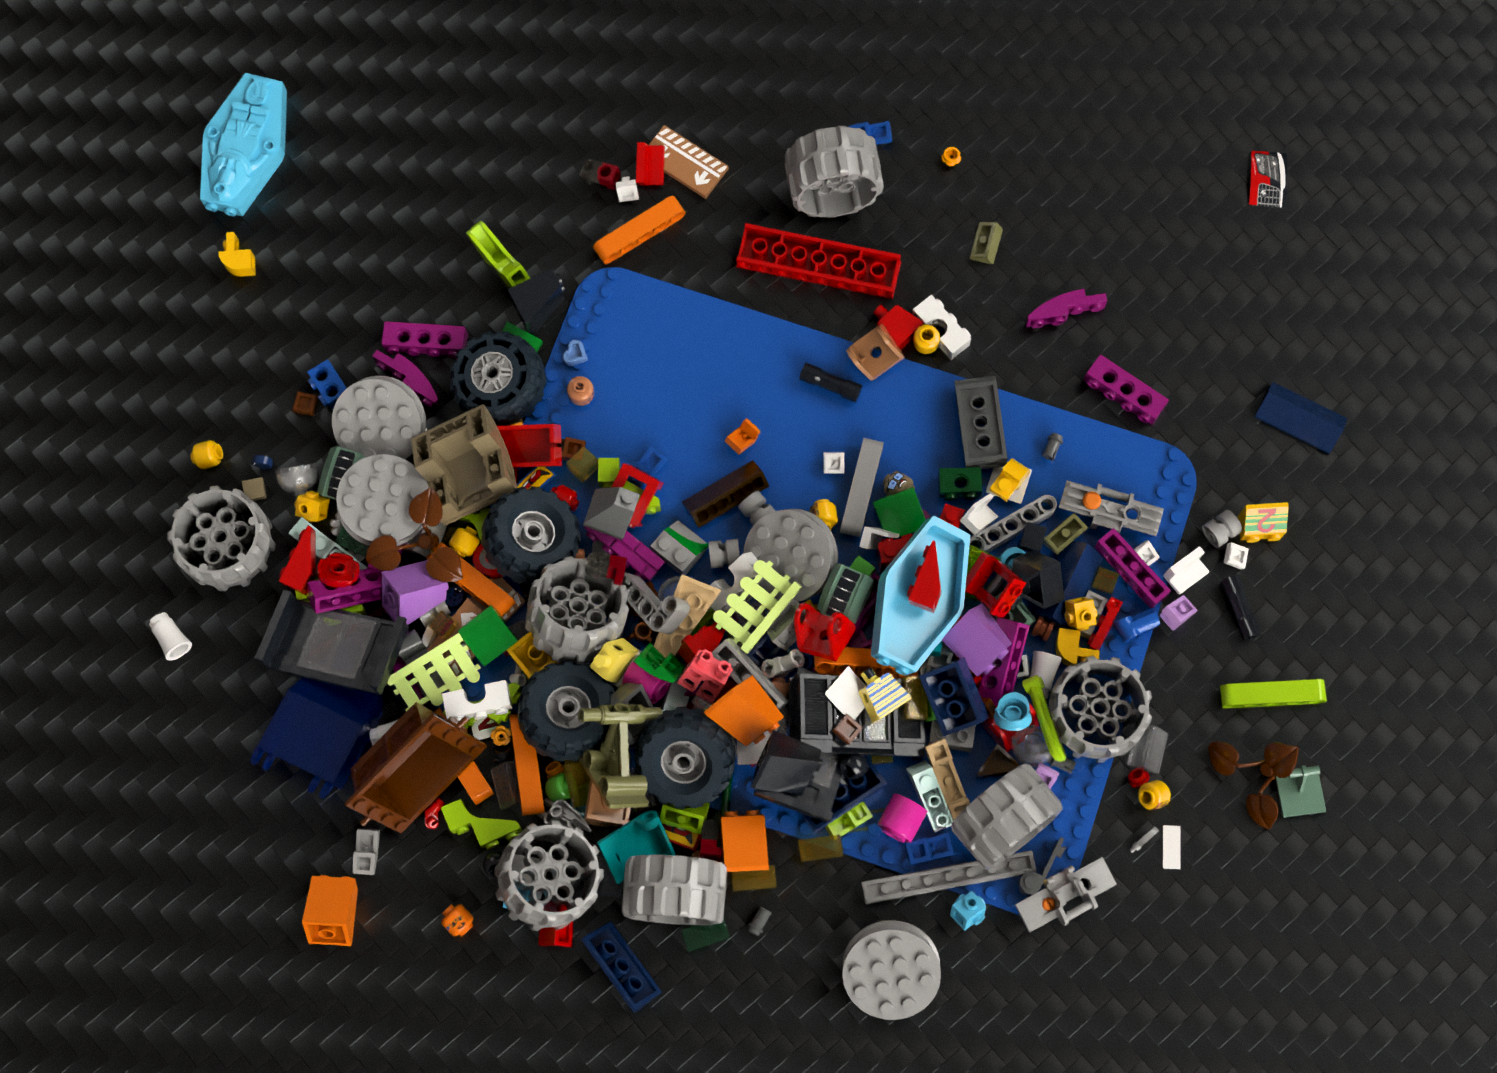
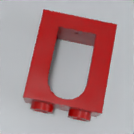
M623 463L611 488H623L629 475L647 484L628 525L631 528L635 526L642 527L641 521L657 490H661L664 482L628 463Z
M982 552L967 574L965 592L973 594L990 609V614L1004 619L1017 597L1022 593L1026 582L996 557ZM993 570L1008 582L998 600L983 588Z

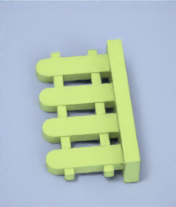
M762 560L756 561L753 567L758 575L754 580L750 577L741 579L740 586L745 590L741 596L735 593L727 596V603L731 606L729 611L725 613L723 610H717L713 614L714 621L718 623L716 628L720 630L723 627L735 637L733 640L736 644L740 641L743 644L740 649L746 654L752 650L802 588L796 581L791 584L788 581L791 577L787 574L783 577L775 571L770 560L767 563ZM762 578L775 587L771 594L758 584ZM781 592L784 595L778 601L775 596ZM749 594L762 604L758 610H755L744 601ZM767 608L770 612L764 617L762 612ZM735 611L748 620L744 627L731 617ZM754 625L756 629L751 634L748 630Z
M459 633L390 675L387 683L389 686L393 684L396 686L397 689L394 690L395 695L400 693L408 705V708L405 709L406 712L415 702L423 706V704L430 700L435 706L441 705L443 703L441 693L447 689L450 692L461 690L460 681L466 677L472 683L479 681L480 674L478 670L481 667L479 664L474 666L466 653L469 648L467 645L462 647L460 644L463 639ZM450 650L451 655L444 658L442 653ZM453 659L457 661L463 671L457 677L448 665ZM431 661L434 666L426 670L423 665ZM436 670L445 683L440 688H437L430 677V674ZM413 673L415 677L407 681L405 677ZM419 682L427 695L420 700L411 687Z

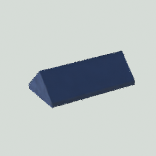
M1274 382L1271 383L1255 415V418L1328 454L1334 448L1347 422L1346 417Z
M1077 541L1071 542L1056 558L1061 564L1064 601L1045 609L1034 605L1031 611L1034 616L1038 618L1042 616L1045 621H1053L1055 626L1065 629L1071 628L1065 620V601L1086 596L1103 560V557L1088 543Z
M862 755L867 762V770L862 777L856 780L848 779L842 774L830 811L833 812L830 822H824L801 814L808 827L815 833L888 785L866 755Z
M611 921L581 939L634 1013L662 993Z

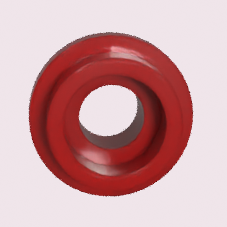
M1136 768L1128 775L1129 784L1133 788H1140L1149 781L1150 775L1144 769Z

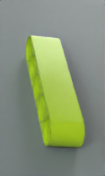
M1323 679L1235 683L1220 686L1222 708L1303 705L1327 702Z

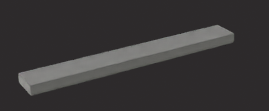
M1031 850L1012 854L990 870L984 869L978 861L865 881L861 882L865 904L1021 876L1026 872L1036 873L1037 870Z

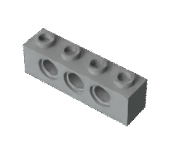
M732 638L725 639L712 652L713 657L717 660H725L731 664L733 670L730 676L737 684L753 675L779 711L789 702Z

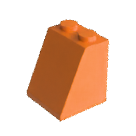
M753 675L732 688L704 711L706 716L745 746L752 742L755 745L766 737L764 733L766 731L772 733L773 730L780 726L778 722L784 718L783 714Z
M746 810V814H738L737 811H725V815H719L720 844L723 847L721 863L726 865L727 872L769 870L765 815L759 813V810Z
M327 875L312 876L302 919L308 944L352 946L358 893L355 878L347 876L341 878L329 877Z

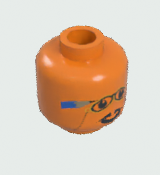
M451 904L442 913L445 917L442 919L441 924L452 936L460 935L462 937L474 925L472 923L473 915L462 904H458L455 907Z

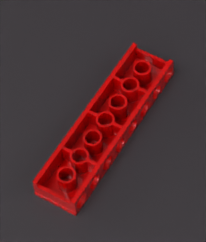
M745 223L736 267L893 299L901 265V255Z

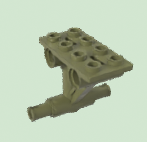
M616 703L615 705H599L597 708L579 709L578 719L580 722L596 721L600 725L610 724L600 750H586L583 756L578 758L609 808L648 807L649 801L645 797L647 791L646 777L644 775H631L629 772L631 757L628 751V724H641L646 720L656 719L663 714L661 707L645 708L641 704L626 705Z

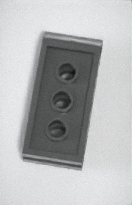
M996 376L954 381L965 468L981 467V469L1004 467L1007 464V452ZM987 444L988 446L982 447L980 445Z

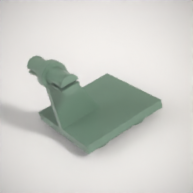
M1319 765L1312 767L1300 766V768L1294 769L1292 774L1286 778H1278L1275 775L1283 818L1326 812L1319 777Z

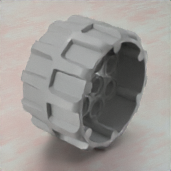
M846 126L817 129L796 139L792 147L788 148L785 153V168L793 206L808 216L835 218L837 216L853 214L873 204L876 197L883 191L884 184L876 141L872 136L866 135L863 129Z
M218 485L211 486L208 491L199 494L193 492L187 497L189 500L180 509L174 510L172 514L174 518L172 530L167 533V540L174 549L173 559L200 585H211L218 591H227L229 587L237 585L245 587L250 585L251 579L260 571L264 573L268 568L266 562L270 551H274L276 545L270 533L273 525L258 504L247 497L243 491L236 488L231 492L222 490ZM219 510V511L217 512L216 517H213V516L210 514V513H212V512H214V511ZM244 510L252 513L253 517H250L248 520L250 526L240 521L237 514H242ZM232 515L231 521L224 523V519ZM208 521H212V524L209 528H204V524H206ZM197 526L200 532L192 535ZM242 529H246V534L239 537L238 533ZM221 535H226L223 542H218V538ZM205 540V545L202 548H198V543ZM253 540V543L249 551L247 552V550L244 547V544H248ZM235 549H240V553L237 556H232V552ZM194 551L204 556L208 566L205 563L201 564L199 568L193 565L191 560L196 558ZM220 554V558L216 562H212L213 556ZM228 560H231L233 563H235L234 565L223 569L226 566Z
M572 556L564 557L563 561L556 564L549 563L543 567L540 579L532 582L525 628L532 633L533 645L538 650L546 652L552 657L551 660L558 663L561 661H572V663L581 665V663L584 664L585 662L592 661L606 642L620 639L629 612V608L626 605L629 592L625 585L613 584L614 579L606 578L607 567L597 563L596 559L590 557L588 559H577Z
M1088 656L1083 662L1074 666L1069 665L1049 693L1048 707L1059 741L1072 750V756L1077 759L1085 756L1096 759L1097 763H1102L1109 758L1123 756L1139 742L1146 728L1151 723L1152 716L1149 715V702L1152 699L1151 691H1145L1139 679L1141 673L1137 669L1131 671L1123 666L1119 658L1112 657L1110 660H1098L1095 656ZM1088 675H1103L1114 679V681H1109L1104 686H1101L1098 680L1089 678ZM1072 680H1075L1076 683L1082 682L1079 688V695H1075L1067 701V696L1062 695L1064 686ZM1085 686H1093L1095 693L1088 694L1085 691ZM1122 686L1130 694L1135 709H1132L1127 701L1119 699L1122 695ZM1106 688H1113L1116 691V696H1109ZM1079 702L1083 709L1081 711L1074 710L1072 703ZM1094 705H1101L1104 713H1096ZM1117 707L1123 708L1126 715L1118 716L1115 709ZM1062 709H1066L1071 717L1078 718L1075 725L1076 733L1067 725ZM1130 717V722L1135 723L1131 736L1126 740L1122 736L1116 737L1119 731V723L1125 722ZM1081 722H1089L1092 729L1090 731L1084 730ZM1103 725H1111L1113 733H1106L1103 730ZM1097 732L1101 739L1109 740L1110 745L1093 744L1083 740V738Z
M1023 764L1003 776L972 801L955 818L951 828L982 867L990 870L1002 863L1041 832L1060 814L1063 807L1060 800L1034 768L1029 764Z
M551 820L547 825L542 826L535 824L527 826L509 842L495 867L494 875L498 878L499 887L495 893L497 900L504 902L510 911L508 916L513 921L519 919L531 925V930L539 931L544 927H555L556 930L565 928L569 923L581 917L598 897L597 889L599 883L604 878V870L599 869L597 860L599 850L597 846H591L583 837V830L578 827L573 830L562 826L559 820ZM547 841L554 843V845L545 852L543 848L539 846L532 847L530 843ZM568 851L576 858L578 863L566 860L568 858ZM524 852L526 854L523 859L525 867L518 873L516 870H512L513 857L515 853L521 855ZM552 852H558L561 855V860H555L552 857ZM530 855H537L540 862L534 863L531 861ZM571 869L574 872L575 877H568L565 873V870ZM544 872H550L553 875V880L545 879ZM528 874L532 879V883L524 882L522 875ZM577 880L580 882L584 881L582 898L579 897L573 900L574 888L572 884ZM516 886L523 891L529 890L531 892L529 894L530 904L520 895ZM563 889L566 892L567 897L561 898L558 895L557 890ZM536 892H542L545 895V901L538 900ZM550 900L556 905H565L567 907L562 912L543 911L544 906Z
M638 855L629 857L625 863L622 913L624 917L646 922L680 925L719 924L723 921L727 867L718 861L687 856Z

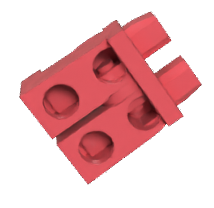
M699 649L691 662L685 667L677 683L694 693L700 682L703 681L696 695L713 704L733 669L730 663L725 660H717L713 657L712 652L707 649L703 651ZM685 679L691 680L694 684L686 682ZM703 690H707L713 695H708Z

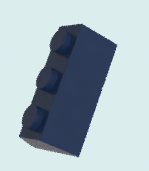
M965 657L944 664L919 676L943 736L977 725L989 718Z

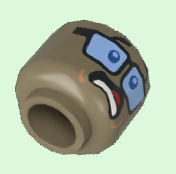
M900 471L886 475L883 480L884 493L886 495H893L910 487H914L915 490V486L913 485V480Z

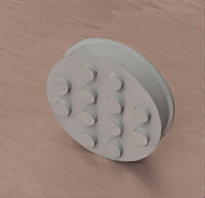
M376 375L361 379L343 391L333 409L332 428L335 439L342 448L361 453L365 457L388 454L407 459L413 454L411 438L426 430V415L419 397L408 385L393 377Z
M379 454L363 458L354 463L339 482L336 501L340 522L351 537L364 545L370 546L376 538L385 535L393 536L396 539L397 546L403 545L413 539L423 528V523L418 524L411 519L409 505L417 495L429 488L427 481L415 469L412 463L401 457Z
M785 509L765 515L752 527L744 546V553L752 552L758 560L766 563L770 560L773 563L772 568L784 577L787 574L791 577L788 580L791 584L796 581L802 586L794 597L798 602L820 594L835 563L838 562L836 541L829 527L818 516L802 509ZM764 578L759 583L770 594L775 589ZM779 592L775 598L779 601L784 594Z
M895 920L876 922L860 930L847 945L843 957V983L845 990L852 1002L871 1016L887 1020H897L913 1016L930 1004L939 989L941 970L938 951L929 936L912 924Z

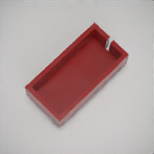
M561 425L497 426L507 447L513 468L562 466V447L557 445V443H561Z

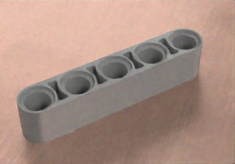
M863 438L840 533L861 537L884 442Z
M1051 495L1041 496L970 538L968 557L978 559L982 552L987 554L1024 532L1027 522L1038 525L1050 518L1057 506L1056 499ZM1041 504H1049L1051 510H1044ZM1029 513L1034 519L1031 521L1026 520L1023 515ZM1009 523L1014 524L1016 530L1010 531L1005 525ZM995 534L998 536V540L991 541L988 535ZM977 544L981 550L973 551L970 545Z

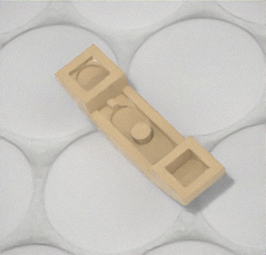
M943 738L925 746V750L954 821L970 804V801L966 797L946 739Z

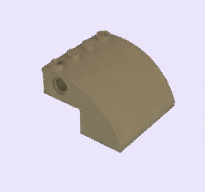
M484 404L411 438L415 469L428 482V487L433 488L437 492L442 503L443 516L441 522L444 526L456 522L458 519L469 514H473L488 505L494 504L503 494L512 493L517 488L514 469L507 447L496 423Z

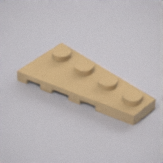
M682 574L673 596L688 601L690 606L689 613L672 634L668 635L659 632L654 647L664 657L670 652L676 656L682 645V639L693 632L722 590Z

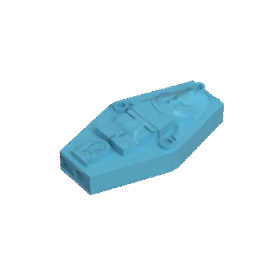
M245 73L205 127L202 145L200 200L207 210L212 212L222 211L229 216H243L283 161L285 155L287 90L282 81Z
M932 516L923 522L883 571L878 581L871 657L877 659L876 661L879 664L895 668L897 673L905 676L917 672L961 616L964 608L970 534L936 516ZM932 540L936 542L942 591L934 613L909 604V597H907L910 585H914L917 579L915 577L918 565H922L925 558L922 556L926 545L930 546Z

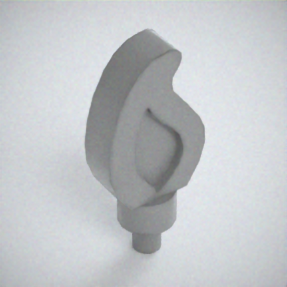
M1156 826L1139 841H1135L1132 844L1133 847L1130 849L1132 853L1135 850L1139 851L1142 845L1159 832Z

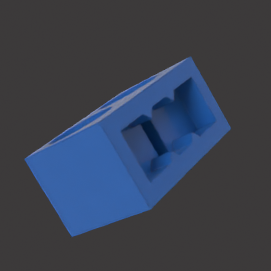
M327 359L307 371L311 377L308 379V382L313 390L318 388L321 394L318 397L324 406L329 405L330 409L333 410L337 399L347 388ZM322 375H327L325 380L319 381ZM332 391H338L334 397H329Z

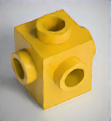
M307 491L299 495L295 501V516L303 517L308 522H319L326 519L330 498L319 496V493L315 491Z
M1080 597L1065 601V620L1068 626L1074 627L1078 631L1089 629V626L1096 625L1097 610L1093 599Z

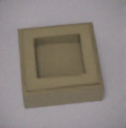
M263 477L242 481L243 491L252 501L267 498Z

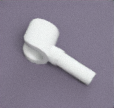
M516 665L515 673L510 675L509 680L511 683L514 682L524 686L526 684V677L524 674H521V670Z

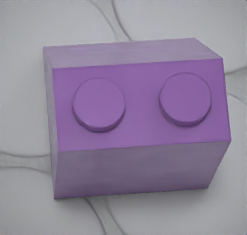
M428 560L382 572V607L394 622L400 616L406 618V624L409 625L446 600L448 583L438 581L429 575L426 569V562Z
M982 603L970 609L942 639L959 659L965 657L969 669L977 677L982 673L987 675L995 667L993 663L997 658L1002 660L1010 652L1007 648L1012 644Z

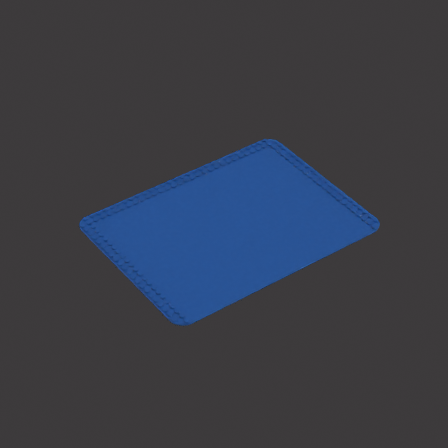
M610 267L591 273L576 289L544 370L546 375V385L543 389L544 396L541 402L537 403L534 407L535 411L530 416L527 414L523 425L559 424L561 425L562 439L569 437L586 441L582 462L562 460V466L548 467L557 477L544 490L549 492L554 486L564 485L577 492V500L580 503L576 511L571 512L577 516L579 521L578 529L581 533V541L578 549H584L585 558H591L593 540L586 535L588 531L584 528L583 523L595 489H601L598 484V458H619L621 467L623 463L633 465L642 458L652 445L668 458L667 462L653 476L664 482L661 490H657L655 494L660 500L661 512L645 514L641 521L642 527L635 526L631 528L628 526L627 528L629 533L650 550V546L663 530L679 520L708 544L710 541L725 543L726 540L738 539L739 556L744 554L745 541L753 525L749 522L750 517H745L738 509L739 505L698 528L689 516L682 501L753 460L763 471L769 484L768 488L760 492L766 499L765 504H770L775 511L802 509L809 512L810 507L815 501L820 499L829 500L835 504L838 516L837 524L831 529L838 550L837 563L850 567L859 555L879 572L876 550L865 549L859 546L865 526L882 529L872 502L888 496L884 493L883 485L886 475L900 471L913 480L915 493L922 510L927 511L930 517L936 516L940 518L945 503L965 510V515L973 504L989 494L986 493V489L993 468L981 469L982 494L976 500L957 498L953 501H946L944 498H939V468H965L954 381L966 378L903 359L871 381L857 368L846 351L854 342L624 268ZM579 340L582 342L588 358L587 362L574 366H568L564 363L563 353L568 350L570 341ZM876 349L872 350L874 358L879 357L882 351ZM807 362L830 374L863 385L857 402H852L827 389L799 380L804 364ZM577 376L588 378L594 387L593 400L584 406L572 403L567 393L569 381ZM998 389L1007 462L1013 458L1031 469L1032 472L1021 504L1010 500L1006 502L998 496H994L987 504L999 516L991 525L1041 496L1051 495L1056 499V509L1050 518L1038 524L1047 528L1046 537L1074 513L1059 508L1067 480L1095 489L1099 483L1102 484V487L1126 494L1134 493V500L1164 508L1157 536L1125 527L1121 528L1119 534L1133 549L1145 540L1150 541L1160 558L1149 565V567L1167 586L1168 582L1163 575L1174 564L1196 492V472L1189 458L1180 449L1171 444ZM747 418L761 432L756 442L739 455L725 442V439L729 434L738 429L743 420ZM1051 433H1057L1063 437V444L1059 446L1054 461L1042 456L1048 443L1047 437ZM863 438L884 442L861 537L859 538L840 533ZM981 444L980 446L985 447V446H988V445H987V444ZM823 452H844V473L824 474ZM535 467L518 468V482ZM955 482L957 488L965 487L963 482ZM1100 495L1101 499L1127 505V502ZM1041 504L1044 510H1051L1049 504ZM1130 510L1126 513L1130 519L1137 518L1135 510ZM1029 513L1023 515L1026 520L1031 521L1034 519ZM1075 513L1088 529L1074 541L1088 543L1096 550L1095 545L1098 540L1111 529L1103 526H1098L1096 530L1091 529L1090 524L1093 518ZM961 522L959 529L970 534V538L974 536V534ZM1009 523L1005 525L1010 531L1016 530L1014 524ZM1023 533L987 554L998 559L1008 548L1017 547L1018 540L1022 538ZM989 534V535H988V538H989L991 541H997V540H998V536H997V535H995V534ZM977 544L970 545L973 551L981 550ZM1042 544L1040 553L1056 560L1058 555ZM709 549L686 575L708 585H711L716 580L724 579L732 587L735 581L734 575L727 564H724L723 568L711 569ZM472 555L469 560V564L474 567ZM968 557L967 574L977 559ZM1103 557L1089 590L1107 598V602L1111 597L1123 602L1114 623L1127 616L1133 617L1149 610L1150 608ZM665 563L650 581L653 583L662 601L667 596L674 595L681 575ZM631 566L628 569L625 568L626 573L634 575L636 572ZM1099 569L1102 572L1104 571V573L1107 572V574L1110 573L1112 576L1115 575L1117 577L1115 578L1116 581L1110 584V579L1106 581L1107 578L1104 579L1102 576L1097 579L1096 576L1099 574ZM994 570L988 578V580L986 581V583L984 584V589L988 587V585L997 575V573ZM506 575L502 577L523 597L519 583L512 582V578ZM1109 582L1107 584L1108 592H1106L1107 590L1103 591L1104 589L1101 586L1103 583L1106 585V583ZM465 592L467 598L470 599L472 596ZM965 592L962 617L970 609L981 604L980 600L973 594ZM821 593L810 598L813 605H818ZM750 594L744 600L755 610H758L762 605ZM810 599L800 601L799 603H804ZM1022 599V602L1031 612L1035 604ZM1161 602L1153 608L1154 611L1157 612V614L1159 612ZM526 603L505 623L508 628H512L511 631L518 640L529 633L525 628ZM711 607L691 633L692 636L703 626L709 627L713 624L714 611ZM1104 607V609H1103V611H1102L1100 617H1101L1102 615L1106 616L1107 611H1106V608H1105V607ZM450 608L451 615L449 617L451 618L458 609ZM766 608L762 615L766 617L770 611ZM737 611L733 613L732 618L744 627L748 620ZM628 613L621 638H626L633 633V629L640 623V617H633ZM875 615L862 628L867 640L873 638ZM1036 622L1029 627L1023 655L1029 657L1030 672L1033 651L1046 652L1057 656L1055 643L1057 631L1060 627L1054 625L1047 642L1043 641L1040 636L1031 635ZM1113 623L1099 650V660H1110L1112 657L1120 659L1123 666L1131 671L1137 669L1140 672L1153 629L1141 633L1139 637L1129 642L1123 643ZM1097 624L1092 633L1096 634L1100 628ZM752 625L748 631L752 634L756 627ZM725 631V633H724V635H723V637H722V639H721L719 645H720L725 639H728L727 631ZM1080 636L1079 648L1089 649L1090 645L1087 644L1089 639ZM635 638L628 640V642L631 643ZM646 640L643 641L645 646H647L648 642ZM768 641L764 642L769 649L773 647ZM760 647L758 650L766 656L767 652ZM781 648L772 659L786 656L788 653ZM502 653L485 667L477 657L473 659L472 663L474 666L479 664L481 667L478 670L480 679L476 683L470 682L467 677L460 681L462 689L466 692L467 700L474 702L485 698L486 690L484 684L506 680L508 685L511 683L509 677L515 673L516 663L510 655L506 657ZM754 653V658L761 662L762 659ZM680 655L681 663L685 665V660ZM811 655L814 668V655ZM805 659V663H804V665H803L802 667H805V666L808 665L809 662H808L806 659ZM1020 662L1019 672H1023L1022 662ZM1060 662L1059 667L1057 669L1056 675L1053 680L1052 688L1058 680V678L1062 675L1064 670L1068 667L1064 665L1062 662ZM795 668L786 677L778 678L786 679L785 682L788 683V678H792L796 673ZM918 671V676L915 679H920V671ZM1088 675L1089 678L1098 680L1101 686H1104L1109 681H1114V679L1103 675ZM1028 678L1016 679L1013 692L1023 694L1034 708L1031 697L1026 693L1022 681ZM1072 680L1064 686L1062 695L1067 696V701L1073 696L1079 695V688L1082 682L1076 683L1075 680ZM608 682L609 685H612L614 691L619 689L610 682ZM1085 686V691L1088 694L1095 693L1093 686ZM1122 686V695L1119 699L1130 704L1132 698ZM1106 688L1109 696H1116V691L1113 688ZM1048 695V698L1046 699L1047 704H1049V699H1050V696H1049V695ZM664 697L657 703L652 704L653 707H660ZM444 702L439 706H435L437 709L440 708L442 712H444ZM1079 702L1072 703L1074 710L1081 711L1083 709ZM513 704V709H510L511 715L518 714V704ZM1094 705L1096 713H1104L1101 705ZM1117 707L1115 709L1118 716L1126 715L1123 708ZM1062 709L1067 725L1076 733L1075 725L1078 718L1071 717L1066 709ZM870 717L868 718L866 723V739L887 740V719L885 717L872 723ZM509 718L506 722L502 721L500 725L510 728ZM932 721L924 722V750L925 746H927L929 743L930 727ZM1081 722L1084 730L1090 731L1092 729L1089 722ZM1125 722L1119 723V731L1116 737L1121 736ZM980 723L975 727L973 749H971V752L950 750L953 764L970 803L1005 776L1001 775L977 779L976 777L978 771L997 745ZM1039 724L1038 728L1007 753L1020 765L1029 764L1036 770L1041 762L1059 772L1051 791L1062 803V811L1041 832L1015 852L1021 853L1032 850L1036 873L1041 875L1057 840L1060 837L1064 838L1061 846L1066 848L1061 858L1055 857L1045 878L1047 879L1071 865L1075 869L1073 872L1080 869L1114 757L1102 763H1097L1096 759L1085 756L1077 759L1072 756L1073 751L1062 743L1066 758L1076 761L1075 767L1071 774L1055 766L1050 767V764L1047 763L1050 752ZM788 725V728H787V731H786V734H785V735H788V736H789V725ZM1103 725V730L1106 733H1113L1111 725ZM1097 732L1083 738V740L1093 744L1110 745L1109 740L1101 739ZM630 750L629 772L631 775H637L634 761L635 750ZM926 750L922 760H912V757L866 755L888 785L864 800L873 817L835 841L832 840L825 827L815 833L808 827L799 812L754 796L755 789L751 788V783L756 765L752 768L750 764L738 765L737 756L735 757L729 811L746 814V810H759V813L765 815V827L900 874L977 861L954 834L951 826L935 833L927 816H925L912 841L950 833L956 855L911 865L906 847L907 842L902 843L889 837L877 825L894 793L902 795L922 806L906 768L924 760L929 763ZM820 757L823 760L818 772L814 771L813 776L822 780L825 778L830 760ZM722 792L714 801H709L710 808L721 811ZM1021 876L946 889L960 895H967L973 891L986 904L1018 915L1020 914L1015 904L1029 897L1021 894L1018 890L1017 884Z

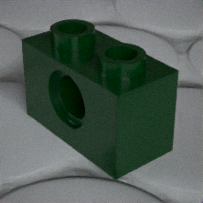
M981 467L939 468V498L953 501L957 498L976 500L977 497H981ZM961 481L965 484V487L957 488L955 482Z

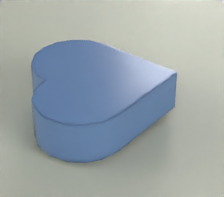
M572 340L568 344V350L563 353V361L566 365L574 366L588 361L581 341Z

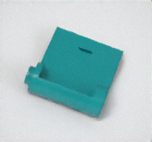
M654 810L642 813L597 842L617 884L624 881L625 863L629 857L638 855L676 856L661 820Z

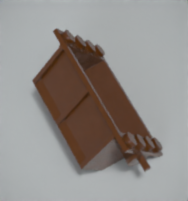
M415 702L350 768L355 793L344 804L365 815L360 824L365 826L373 819L399 833L406 830L487 747L485 743L467 733L464 725L470 719L465 715L458 721L450 716L445 721L440 715Z

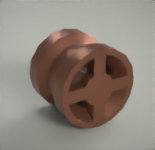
M1039 616L1031 635L1040 636L1043 641L1047 642L1055 622L1045 621L1044 617Z

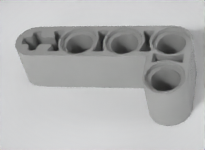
M625 572L622 585H625L629 592L628 603L650 629L668 635L672 634L689 613L690 606L688 601L674 596H667L661 602L639 576Z

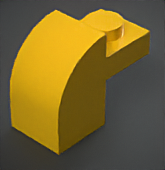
M226 232V240L223 241L224 251L218 252L220 260L233 275L255 276V256L251 249L239 250V239L235 232Z
M1011 458L990 487V491L1007 502L1014 491L1018 490L1028 477L1030 469Z
M1059 628L1056 635L1055 651L1057 656L1062 658L1061 662L1064 665L1074 666L1077 664V661L1083 662L1088 656H1095L1099 660V650L1079 648L1081 631Z

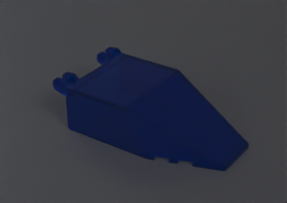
M355 631V633L348 637L342 643L332 668L352 672L366 636ZM329 655L319 662L318 665L325 666ZM301 678L288 689L253 752L251 764L256 765L265 752L269 755L263 763V770L267 771L275 757H278L315 776L308 787V792L313 793L321 779L327 782L320 790V798L324 799L334 786L341 790L351 773L350 768L357 762L370 738V729L375 728L382 715L386 685L380 696Z

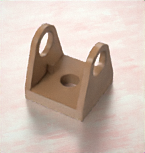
M882 323L846 350L857 368L871 381L905 358ZM880 347L882 350L881 355L874 358L872 350Z
M590 778L584 817L586 823L601 827H618L628 823L631 808H609Z

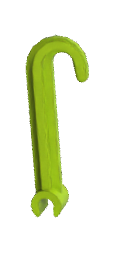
M1037 674L1023 680L1022 684L1026 693L1030 694L1051 756L1057 762H1063L1067 759L1065 750L1059 741L1042 690L1045 687L1044 682Z

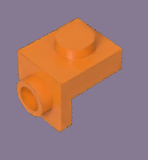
M746 418L738 429L726 437L725 442L740 455L756 442L761 431Z

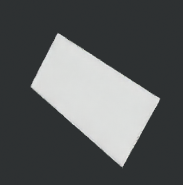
M1163 825V869H1180V826Z

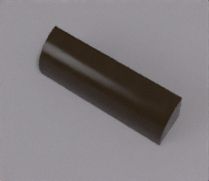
M752 460L682 501L693 522L700 528L742 503L752 493L756 491L761 492L768 488L769 484L763 471Z

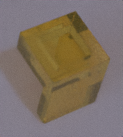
M582 447L566 465L568 470L583 483L598 468V459L585 447Z

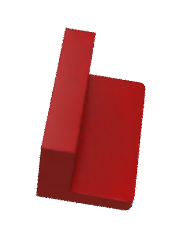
M637 142L636 183L639 185H664L665 147L663 145H648L645 142Z
M549 901L544 906L543 911L562 912L567 907L565 905H556ZM573 921L560 930H556L555 927L541 928L539 930L538 945L572 947Z

